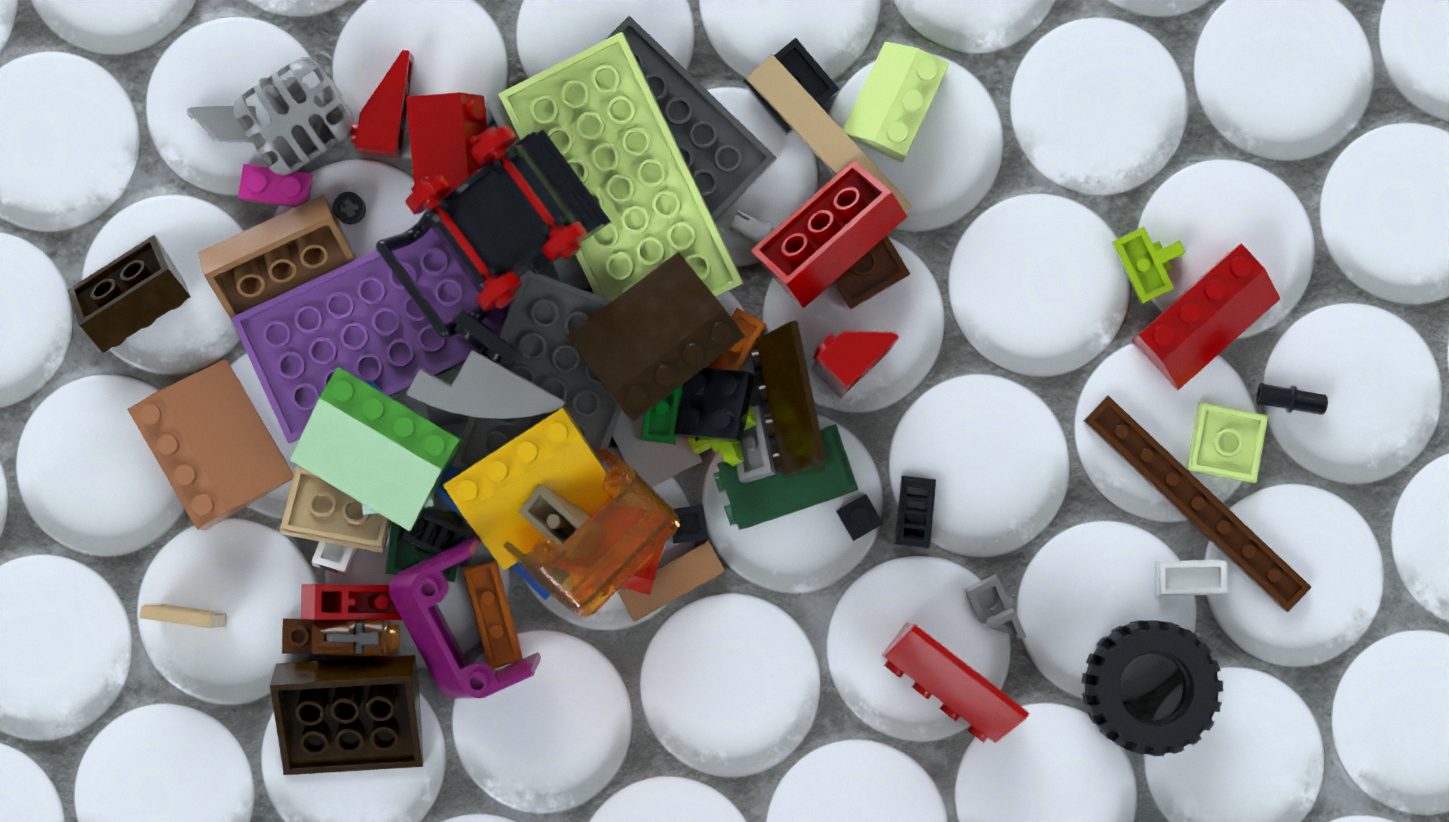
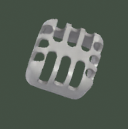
M301 57L283 67L242 94L233 106L235 119L240 123L247 137L253 142L257 152L267 163L268 168L278 175L293 173L329 150L337 142L343 141L350 133L354 123L352 113L341 98L342 94L332 79L329 80L321 66L309 57ZM289 70L292 71L307 95V99L303 103H297L280 78ZM314 71L320 83L314 88H305L302 83L303 77ZM271 82H274L289 106L288 113L284 115L279 114L263 91V87ZM326 89L332 101L320 107L315 103L314 98L316 94ZM256 93L271 117V123L267 126H262L257 121L246 104V99ZM338 107L344 118L335 125L330 124L326 119L327 113ZM312 114H319L335 137L323 143L309 122L310 116ZM295 125L302 126L317 147L307 155L291 133L292 127ZM282 136L287 140L299 157L298 161L292 164H287L274 146L276 137Z

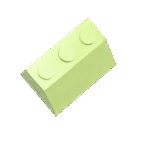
M884 42L843 131L850 139L903 163L950 63L919 48Z

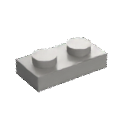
M759 406L752 407L757 425L745 430L744 440H742V443H738L745 461L736 466L739 481L744 484L776 474L763 408Z

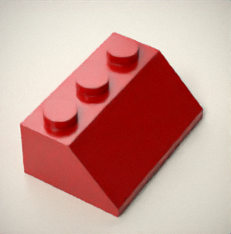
M458 92L406 97L414 185L423 178L429 177L432 179L443 175L452 187L449 192L451 193L467 178L490 163L479 165L471 154L472 148L478 143L477 138L487 130L484 96Z

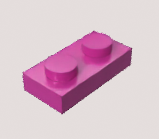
M243 164L238 198L245 201L295 208L310 201L313 175L296 171L288 175H278L268 167Z

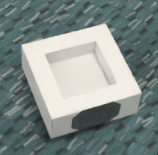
M319 541L311 561L312 565L346 576L357 548Z

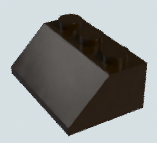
M155 235L67 290L79 326L102 353L112 347L121 345L126 338L140 329L149 327L157 318L170 310L179 308L191 297L184 279Z

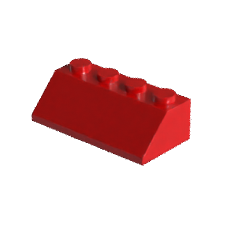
M853 160L750 251L784 291L804 309L908 216L892 191Z
M1241 243L1227 253L1131 340L1177 390H1180L1276 304L1280 297L1266 269Z
M842 331L837 337L831 333L816 347L817 349L813 356L815 362L812 370L839 398H842L890 352L900 337L895 332Z

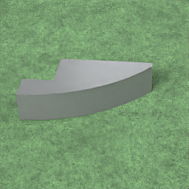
M476 350L470 352L452 385L424 369H420L406 395L429 406L477 418L506 419L529 417L561 409L566 402Z

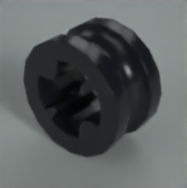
M343 192L335 198L333 212L340 221L352 225L364 218L366 205L356 193ZM347 200H350L353 204H358V210H353L356 214L351 217L345 212H341V206L346 207L343 203Z

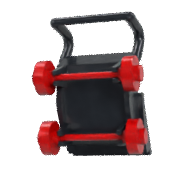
M508 125L498 129L491 127L484 131L477 138L478 143L472 148L471 154L479 165L490 163L467 178L451 193L449 192L452 187L443 175L432 179L426 177L417 182L411 188L413 192L407 197L405 203L414 215L422 212L424 214L407 231L379 240L376 244L379 254L441 338L446 339L458 334L454 330L458 324L454 321L446 324L443 322L392 251L411 245L424 236L432 227L478 290L479 294L476 300L479 305L469 314L481 322L496 306L498 309H501L516 298L514 292L522 285L519 280L522 275L530 269L536 275L558 258L563 257L564 260L570 258L582 248L580 244L612 222L543 129L538 133L532 132L514 146L512 145L517 140V136Z

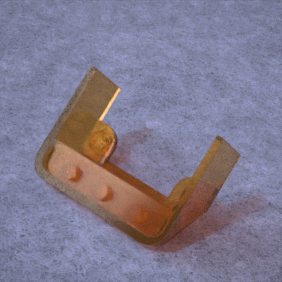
M601 448L597 453L610 468L603 480V489L610 497L561 546L553 540H545L536 543L525 555L508 541L503 545L533 582L579 617H588L597 612L662 547L680 525L679 517L669 504L632 467L604 448Z

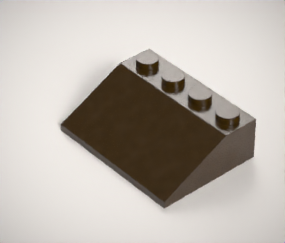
M677 252L570 332L566 337L628 419L634 422L745 338V335L683 256Z
M790 321L756 339L757 349L751 350L755 370L762 369L764 383L758 384L762 404L769 403L771 413L770 417H765L769 438L776 437L778 450L772 451L776 472L783 471L784 479L825 471L826 456L798 321Z
M416 655L276 663L270 682V691L284 775L423 767L420 689Z

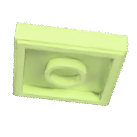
M1199 402L1186 469L1190 472L1253 484L1257 483L1268 415Z

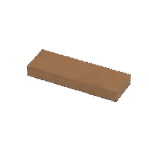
M707 541L659 568L650 595L627 588L618 591V594L633 621L636 622L722 574L725 570L711 544Z

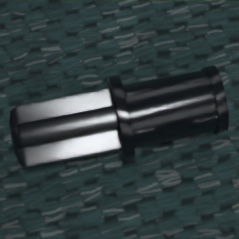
M1260 383L1256 394V404L1284 408L1287 413H1292L1293 410L1323 415L1328 407V398L1323 394L1297 390V387L1293 385L1290 388Z

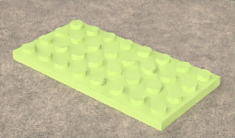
M623 32L498 94L520 140L532 132L538 133L542 129L545 130L612 221L580 244L582 248L576 253V257L595 295L613 301L677 252L683 256L715 297L744 284Z

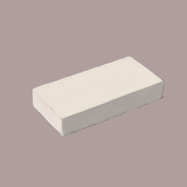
M1227 560L1155 561L1156 596L1228 595Z

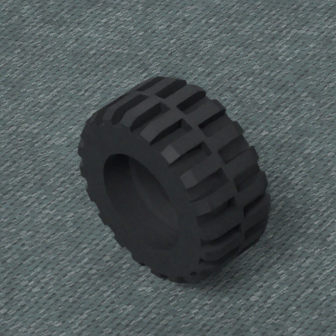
M1156 620L1133 621L1128 625L1118 626L1111 630L1112 633L1109 636L1102 637L1096 644L1097 649L1095 652L1089 654L1086 661L1088 668L1086 673L1082 675V683L1085 684V693H1082L1083 701L1088 706L1090 711L1088 715L1091 721L1099 727V731L1107 739L1116 743V745L1141 755L1164 756L1165 753L1170 752L1176 754L1184 751L1186 745H1195L1202 739L1200 734L1204 730L1209 731L1215 723L1211 719L1215 711L1220 712L1222 702L1218 701L1219 692H1223V681L1218 680L1217 672L1221 670L1218 662L1212 660L1210 656L1212 651L1207 644L1200 642L1197 639V635L1188 629H1183L1174 623ZM1146 654H1158L1171 660L1178 667L1183 681L1182 697L1176 709L1167 717L1154 721L1143 720L1134 716L1125 707L1120 696V681L1125 668L1131 661Z

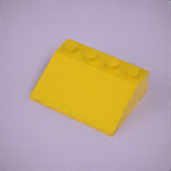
M566 407L553 413L443 484L464 518L503 570L508 569L549 542L519 513V510L539 485L547 487L580 507L589 516L622 495Z

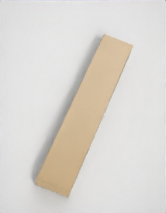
M773 54L746 77L747 81L835 175L855 160L892 191L905 213L912 207L911 203Z

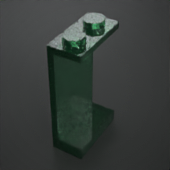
M834 424L820 430L826 456L825 471L784 479L783 471H778L775 475L744 484L739 481L736 465L732 467L731 464L724 461L717 463L719 471L713 473L719 493L724 491L727 493L730 504L724 506L730 526L737 524L740 531L858 491L859 489L837 425ZM777 445L771 447V451L778 450Z

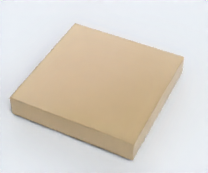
M144 604L141 606L139 618L214 628L225 627L227 614L166 604Z

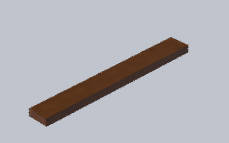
M1106 396L1083 420L1087 426L1285 612H1289L1310 590L1311 586L1111 397Z

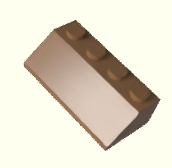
M324 194L198 252L203 275L230 319L237 314L356 260L344 231Z

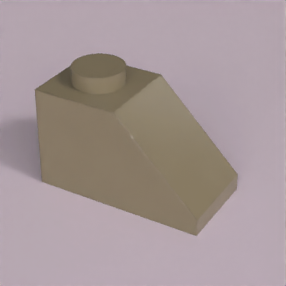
M539 485L519 510V513L567 558H586L606 532L580 507L543 485Z

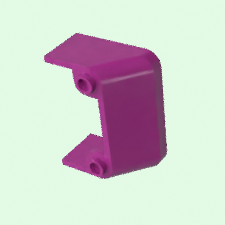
M479 536L400 571L389 585L390 597L435 683L443 695L453 699L485 698L533 676L541 660V656L537 652L497 671H494L491 666L482 662H475L469 665L437 604L445 598L448 592V581L442 570L472 557L481 543Z

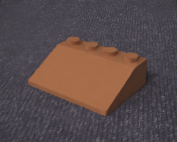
M227 359L167 386L127 409L197 530H208L293 479L294 473Z

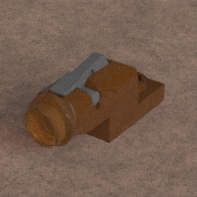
M283 618V654L389 656L390 653L399 652L400 626L391 624V621Z

